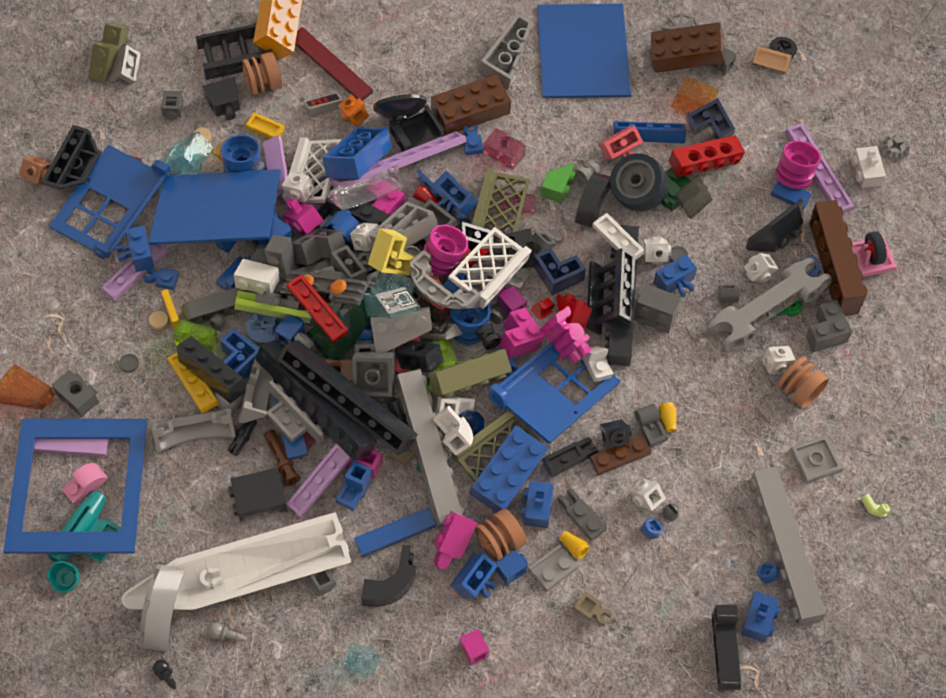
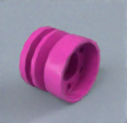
M791 141L787 143L775 169L777 180L792 189H805L809 187L821 161L819 151L807 142Z
M438 225L433 228L423 250L431 255L429 262L431 266L430 272L446 276L450 275L459 266L468 248V240L459 229L450 225Z

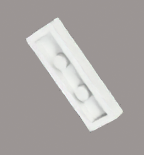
M607 213L593 223L592 227L616 251L624 248L635 254V260L644 254L645 250Z

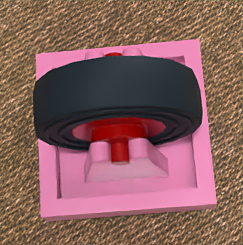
M878 231L867 233L865 240L852 242V250L857 255L858 270L862 272V278L896 269L897 266L886 240Z

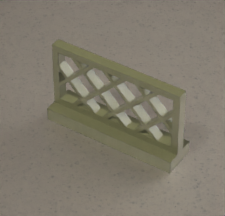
M487 167L472 225L484 228L491 223L499 231L509 227L512 232H516L530 179L496 173L493 168ZM497 179L505 180L507 184L499 188L496 181ZM517 183L525 184L524 188L519 191L513 185ZM510 187L514 193L506 197L502 191ZM499 193L503 199L495 203L492 196ZM518 197L520 203L513 206L509 200ZM506 202L510 208L502 212L498 206ZM495 208L499 214L491 218L488 211ZM514 212L516 218L509 221L505 215ZM503 218L506 224L498 227L494 221ZM493 235V239L501 240L496 235Z
M508 410L473 436L471 446L458 455L453 453L451 457L476 482L478 472H483L484 468H479L480 458L489 460L493 458L495 447L500 448L502 445L496 443V436L501 434L508 437L511 433V425L516 421L520 424L523 431L539 442L541 441L523 421ZM492 446V455H481V447ZM468 457L477 458L476 467H470L464 460Z

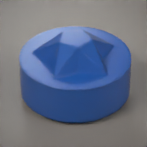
M653 518L646 519L641 527L643 534L650 539L658 538L663 531L660 522Z
M767 562L758 568L757 575L762 582L770 583L778 577L779 571L775 564Z

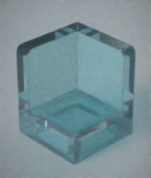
M350 644L344 664L353 673L373 675L381 655L369 646Z

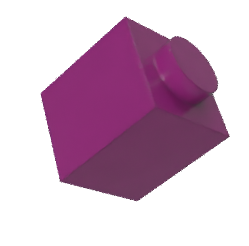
M512 286L509 289H503L499 293L497 304L508 317L510 312L526 308L527 301Z

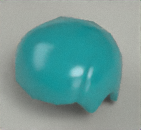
M58 561L48 568L46 579L50 582L52 589L60 593H67L73 591L78 586L80 573L74 564L67 561Z

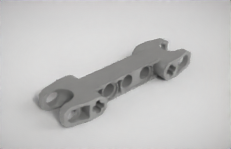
M812 257L796 262L783 271L781 275L782 282L739 310L734 306H729L719 312L707 325V331L710 335H716L722 331L731 333L723 342V349L726 352L743 347L754 340L758 334L755 328L799 299L809 303L819 297L831 284V276L828 273L814 278L808 276L815 268V260Z

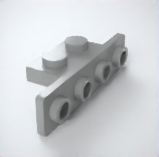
M272 380L268 382L269 392L279 403L269 409L266 416L291 442L307 431L321 444L323 442V430L321 427L311 422L309 415L297 407L296 401L285 394L281 385L275 384Z

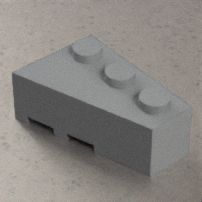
M406 201L369 234L372 245H374L379 228L394 230L407 237L405 249L430 235L433 228L438 226L434 212Z
M430 307L401 310L390 314L388 312L372 314L371 325L375 352H387L431 331Z

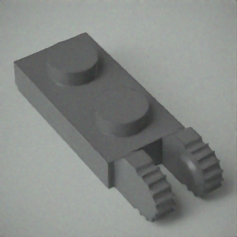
M569 488L567 494L574 504L570 506L569 502L562 495L557 497V500L566 510V514L592 542L607 530V526L583 499H580L578 494L572 488Z

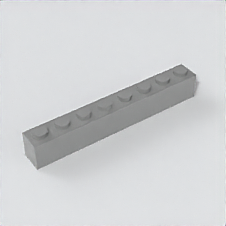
M419 369L398 374L395 381L403 410L406 414L407 424L418 434L413 445L438 529L444 527V518L447 514H450L451 510L463 516L465 512L463 505H459L457 498L459 497L458 487L453 484V470L451 467H448V453L441 443L443 441L442 432L437 429V425L433 420L436 412H433L431 408V394L426 391L427 380Z
M775 466L755 470L750 479V487L752 490H755L756 505L762 512V524L767 527V539L774 549L773 558L780 567L779 577L786 586L785 595L792 605V617L794 620H797L798 626L822 621L826 613L778 468Z

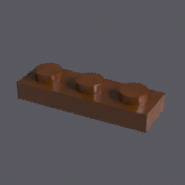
M641 435L631 439L630 444L609 448L590 456V461L599 476L651 455L652 451L645 437Z

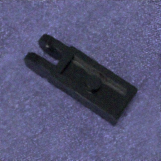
M587 437L544 457L542 463L550 476L554 477L589 459L590 456L599 451L596 447L585 452L582 451L583 448L592 443L591 438Z

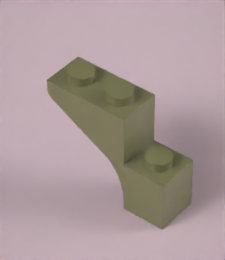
M117 22L105 24L102 41L93 44L88 74L89 79L104 83L108 80L118 50L123 44L127 43L128 25Z

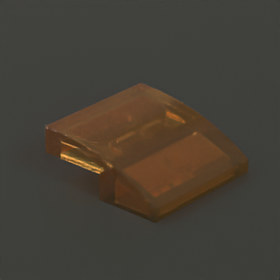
M686 76L671 107L689 114L715 100L719 89Z

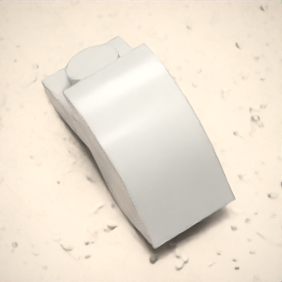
M438 395L435 412L438 414L450 406L460 418L472 419L475 399L458 396L443 398V395Z
M450 406L433 417L434 422L445 433L443 442L455 455L471 446L473 433L464 417L460 418Z

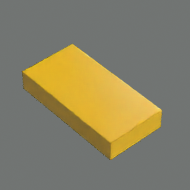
M254 112L245 124V129L271 139L277 135L281 137L285 131V126Z
M168 289L163 290L161 295L173 330H180V322Z

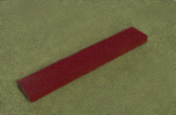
M304 27L297 30L295 45L348 93L352 94L356 99L360 98L362 101L373 93V89Z

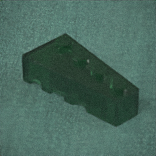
M367 288L360 306L341 305L336 315L349 329V333L336 342L332 343L317 324L306 333L321 352L324 359L342 360L370 323L372 314H376L382 307V303L377 298V293L374 289Z

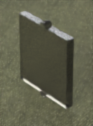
M699 175L695 176L675 194L681 203V208H684L689 219H692L713 200L707 190V186L704 185Z

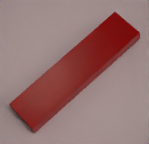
M302 274L286 284V288L332 343L349 333V329Z

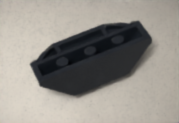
M72 125L42 179V185L59 190L86 183L100 157L90 130Z
M800 198L783 213L749 237L746 249L750 251L775 252L779 248L783 249L792 238L796 239L799 237L804 223L803 200Z

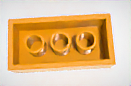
M261 0L253 43L265 51L272 49L274 56L279 60L293 53L302 0Z

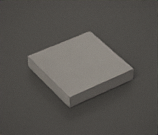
M826 435L790 448V452L806 484L842 472L843 470Z

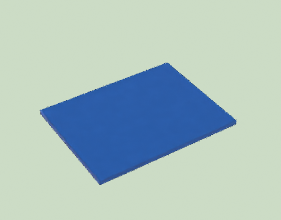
M544 4L537 6L543 98L631 97L623 4Z
M281 169L167 176L162 184L148 242L149 245L269 239Z

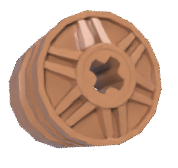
M273 52L261 54V63L259 64L255 57H251L252 66H250L248 59L242 60L243 76L253 96L258 95L257 86L261 93L265 92L264 84H267L271 91L283 87L279 67Z
M805 356L789 366L777 384L781 390L785 389L784 393L786 395L796 391L792 400L802 409L810 405L821 394L830 380L820 370L811 374L815 366L813 363L808 364L809 360Z
M505 508L492 515V522L486 519L483 521V525H476L474 530L481 547L495 562L509 554L508 547L514 551L527 543L520 524L511 512Z

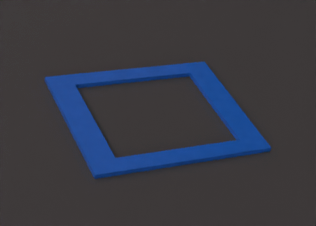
M22 419L3 553L135 554L147 419ZM35 439H130L121 532H23Z

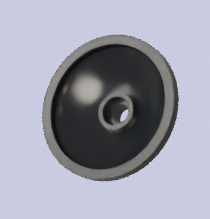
M417 94L397 95L375 102L373 110L378 115L388 119L396 118L397 121H406L407 117L415 115L424 108L427 100L425 96Z

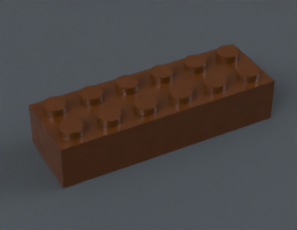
M837 200L815 202L809 225L823 272L831 276V284L828 286L832 301L838 300L845 316L859 314L865 297H867V288L862 283V272L858 270L857 255L852 250L853 243L847 234V223L842 218V207L838 205Z

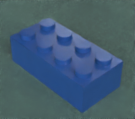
M356 127L322 157L326 177L334 178L335 180H359L392 148L388 128Z
M515 426L473 484L469 494L496 513L503 508L507 509L547 452L548 447L518 426Z

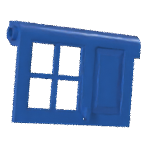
M107 145L86 183L77 186L49 227L94 251L99 258H109L116 249V246L119 245L126 235V229L131 228L170 173V166L160 160H155L150 167L124 152ZM89 189L107 198L97 213L79 204ZM111 200L128 209L118 225L101 216V213ZM76 207L93 216L83 232L65 223ZM97 219L115 228L105 243L87 235Z
M554 342L546 345L499 385L495 383L491 386L489 391L491 401L498 408L503 410L506 407L549 444L621 382V380L613 375L612 378L603 380L593 391H590L575 378L587 368L583 359L580 360L583 365L571 375L555 362L561 353L555 349ZM550 365H553L567 377L556 388L539 375ZM570 381L588 394L576 405L559 392Z

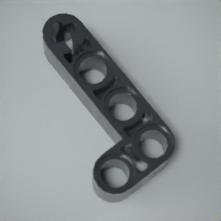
M736 604L715 605L712 612V630L719 691L741 690L736 632L738 607Z

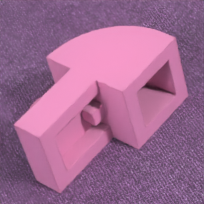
M86 464L72 474L74 477L62 488V491L73 504L77 505L90 491H96L108 477L97 464Z

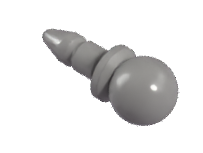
M212 623L207 628V634L212 639L220 638L224 641L226 637L235 641L247 640L244 635L230 630L227 631L228 627H223L219 623Z

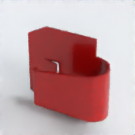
M547 297L534 304L531 311L539 320L545 319L554 312L552 309L555 307V304Z

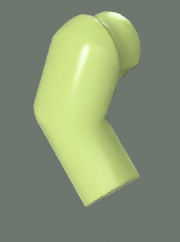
M869 494L861 498L862 503L871 515L885 517L890 511L887 504H875Z

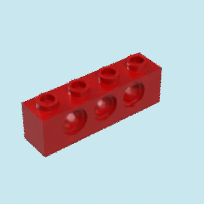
M733 135L673 149L668 162L677 178L687 177L698 172L704 173L711 169L736 165L741 162L745 150L737 136Z

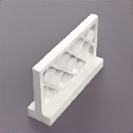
M300 137L290 172L307 176L311 175L313 177L311 178L312 184L317 182L318 185L314 188L312 195L309 196L306 202H299L326 203L325 200L328 197L333 178H326L323 182L319 183L318 179L326 173L322 166L323 160L318 161L317 157L324 152L327 154V150L332 146H336L341 139L309 141L307 137ZM314 147H321L318 151L312 154ZM315 160L317 163L308 169L309 164ZM321 167L323 170L314 176L312 173ZM321 189L323 190L322 195L320 197L313 196ZM283 193L282 198L284 201H286L288 198L286 197L285 193Z
M494 227L449 275L448 279L466 293H470V290H472L471 285L481 284L480 307L484 309L526 263L532 250L526 246L522 248ZM496 235L501 239V243L491 244V237ZM489 248L490 256H480L479 250ZM492 248H502L503 255H493ZM505 248H513L517 252L514 255H506ZM481 260H491L492 267L482 268ZM494 260H504V267H495ZM478 261L479 268H469L468 262ZM479 272L481 280H471L470 273ZM483 272H493V279L484 280ZM458 273H466L467 280H459L455 276Z

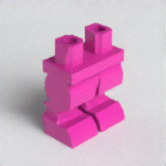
M568 306L555 314L540 329L545 337L549 339L550 343L554 342L555 349L561 353L559 355L563 360L568 357L574 365L592 349L586 343L590 337L588 334L584 335L581 325L579 323H566L565 320L571 315V310Z

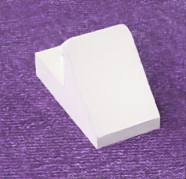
M599 346L590 347L592 351L582 359L594 382L612 378L613 372L606 360L608 349Z

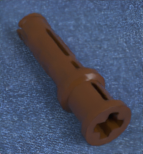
M275 430L266 431L263 436L277 462L278 472L284 478V485L292 486L300 481L301 477L296 473L293 461L288 459Z

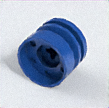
M235 135L226 139L222 144L221 154L224 172L262 170L260 146L253 137Z
M489 304L484 309L481 307L468 309L450 308L449 324H456L462 332L461 335L453 337V339L465 345L481 342L475 333L479 327L489 323Z

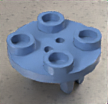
M253 313L246 321L247 337L257 344L276 341L275 329L282 322V318Z

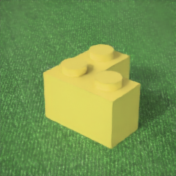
M379 228L368 265L384 273L410 275V262L415 257L403 251L407 237L394 230Z

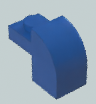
M353 461L345 475V484L335 499L336 503L354 511L360 499L364 498L372 478V468Z

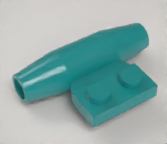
M93 491L75 509L60 532H121V527L107 519H98L107 499L100 492ZM49 554L48 558L52 562L66 561L72 554ZM84 554L101 564L108 556V554Z

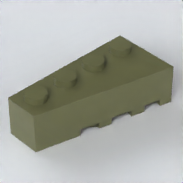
M489 350L484 352L485 354L471 357L472 360H463L457 362L455 366L450 365L429 373L435 395H443V398L455 395L454 391L460 389L461 392L472 389L471 385L477 383L480 386L489 383L488 379L494 377L497 380L506 377L505 373L512 371L506 350Z

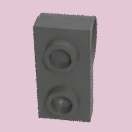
M655 404L634 411V416L649 447L668 441V435L660 421V414Z

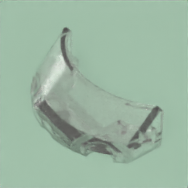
M396 165L390 167L385 172H380L373 177L352 185L334 188L327 193V196L341 210H346L385 196L406 185Z

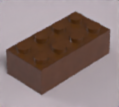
M721 22L651 32V62L655 73L725 63L724 33Z
M497 74L432 96L431 110H434L437 121L443 124L445 128L444 135L464 130V126L470 128L474 125L510 114L511 100Z

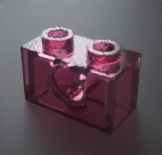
M497 128L484 141L483 153L512 170L523 159L526 145L522 141L512 138L508 133Z

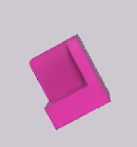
M478 629L460 637L459 644L470 666L489 657V648Z

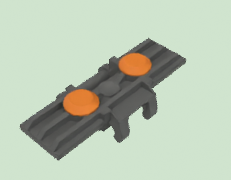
M319 269L316 272L308 273L290 270L280 293L293 296L286 288V284L302 274L321 297L323 294L330 295L331 303L327 304L336 314L342 304L360 306L369 282L350 279L343 272Z

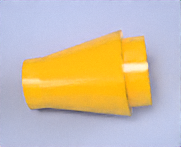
M674 403L660 404L658 411L665 431L667 433L676 431V407Z
M568 531L563 532L559 538L574 558L582 559L589 551L590 547L586 541L570 534Z

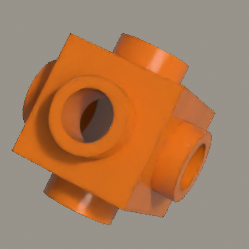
M352 94L338 105L342 111L340 113L342 118L346 122L350 121L355 127L369 117L364 108L366 107L364 102L360 98L356 99Z

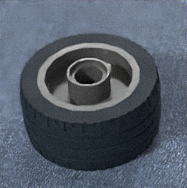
M634 153L623 157L616 163L610 175V187L614 197L624 207L633 211L651 210L660 204L667 193L668 179L663 167L654 158L642 153Z

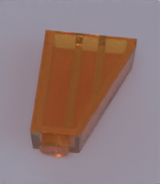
M16 364L0 380V404L43 410L46 405L52 402L55 396L51 386Z

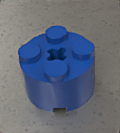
M343 209L342 211H336L322 228L341 230L345 244L352 250L354 246L350 233L362 222L357 221L349 210Z

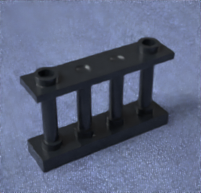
M257 23L195 36L198 50L204 49L207 63L203 64L206 80L243 72V59H248L250 66H252L251 57H255L259 64L261 63V54L273 52L272 49L265 51L258 46L259 52L248 53L245 40L254 38ZM238 41L242 56L231 57L228 43ZM221 45L224 59L214 61L211 47Z
M620 248L617 250L616 261L601 266L594 261L589 262L587 306L592 308L586 329L601 335L602 324L615 318L626 324L633 322L635 254ZM616 269V277L604 282L605 273ZM615 286V294L604 298V290ZM614 303V311L603 315V307Z

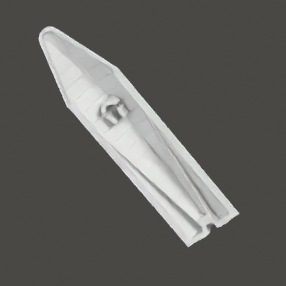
M336 512L176 558L166 566L184 569L185 574L181 581L173 610L198 609L351 563L347 543L343 540V530ZM154 573L123 594L122 604L125 608L143 610L147 589Z

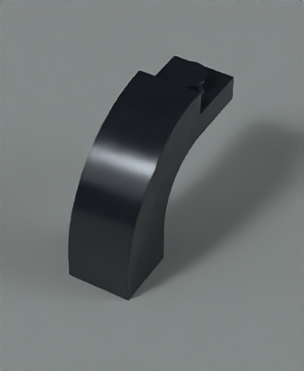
M594 172L590 177L579 202L575 223L592 228L593 223L598 220L602 202L607 192L611 190L610 176Z
M402 545L399 568L392 577L382 581L364 579L361 598L362 606H386L398 601L409 591L416 576V565H413L414 553H411L410 545Z

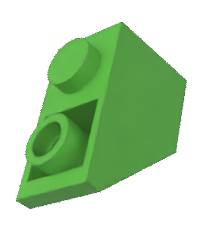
M570 163L549 171L542 184L541 197L562 203L563 198L569 194V183H573L576 176L574 164Z

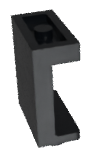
M428 105L424 106V112L408 118L406 121L398 123L396 118L389 120V132L402 152L443 137L445 133L443 124L437 121L434 110H430Z
M278 468L230 479L232 486H228L230 498L235 497L236 504H232L234 516L239 515L240 522L244 521V516L279 508V513L287 511Z

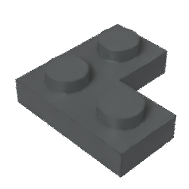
M264 291L263 295L256 294V302L304 310L295 297L288 296L287 300L281 299V294Z

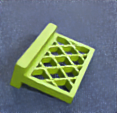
M240 290L237 292L234 308L236 310L283 319L287 314H290L293 317H299L304 323L309 324L310 319H312L305 309L296 310L256 302L255 293Z

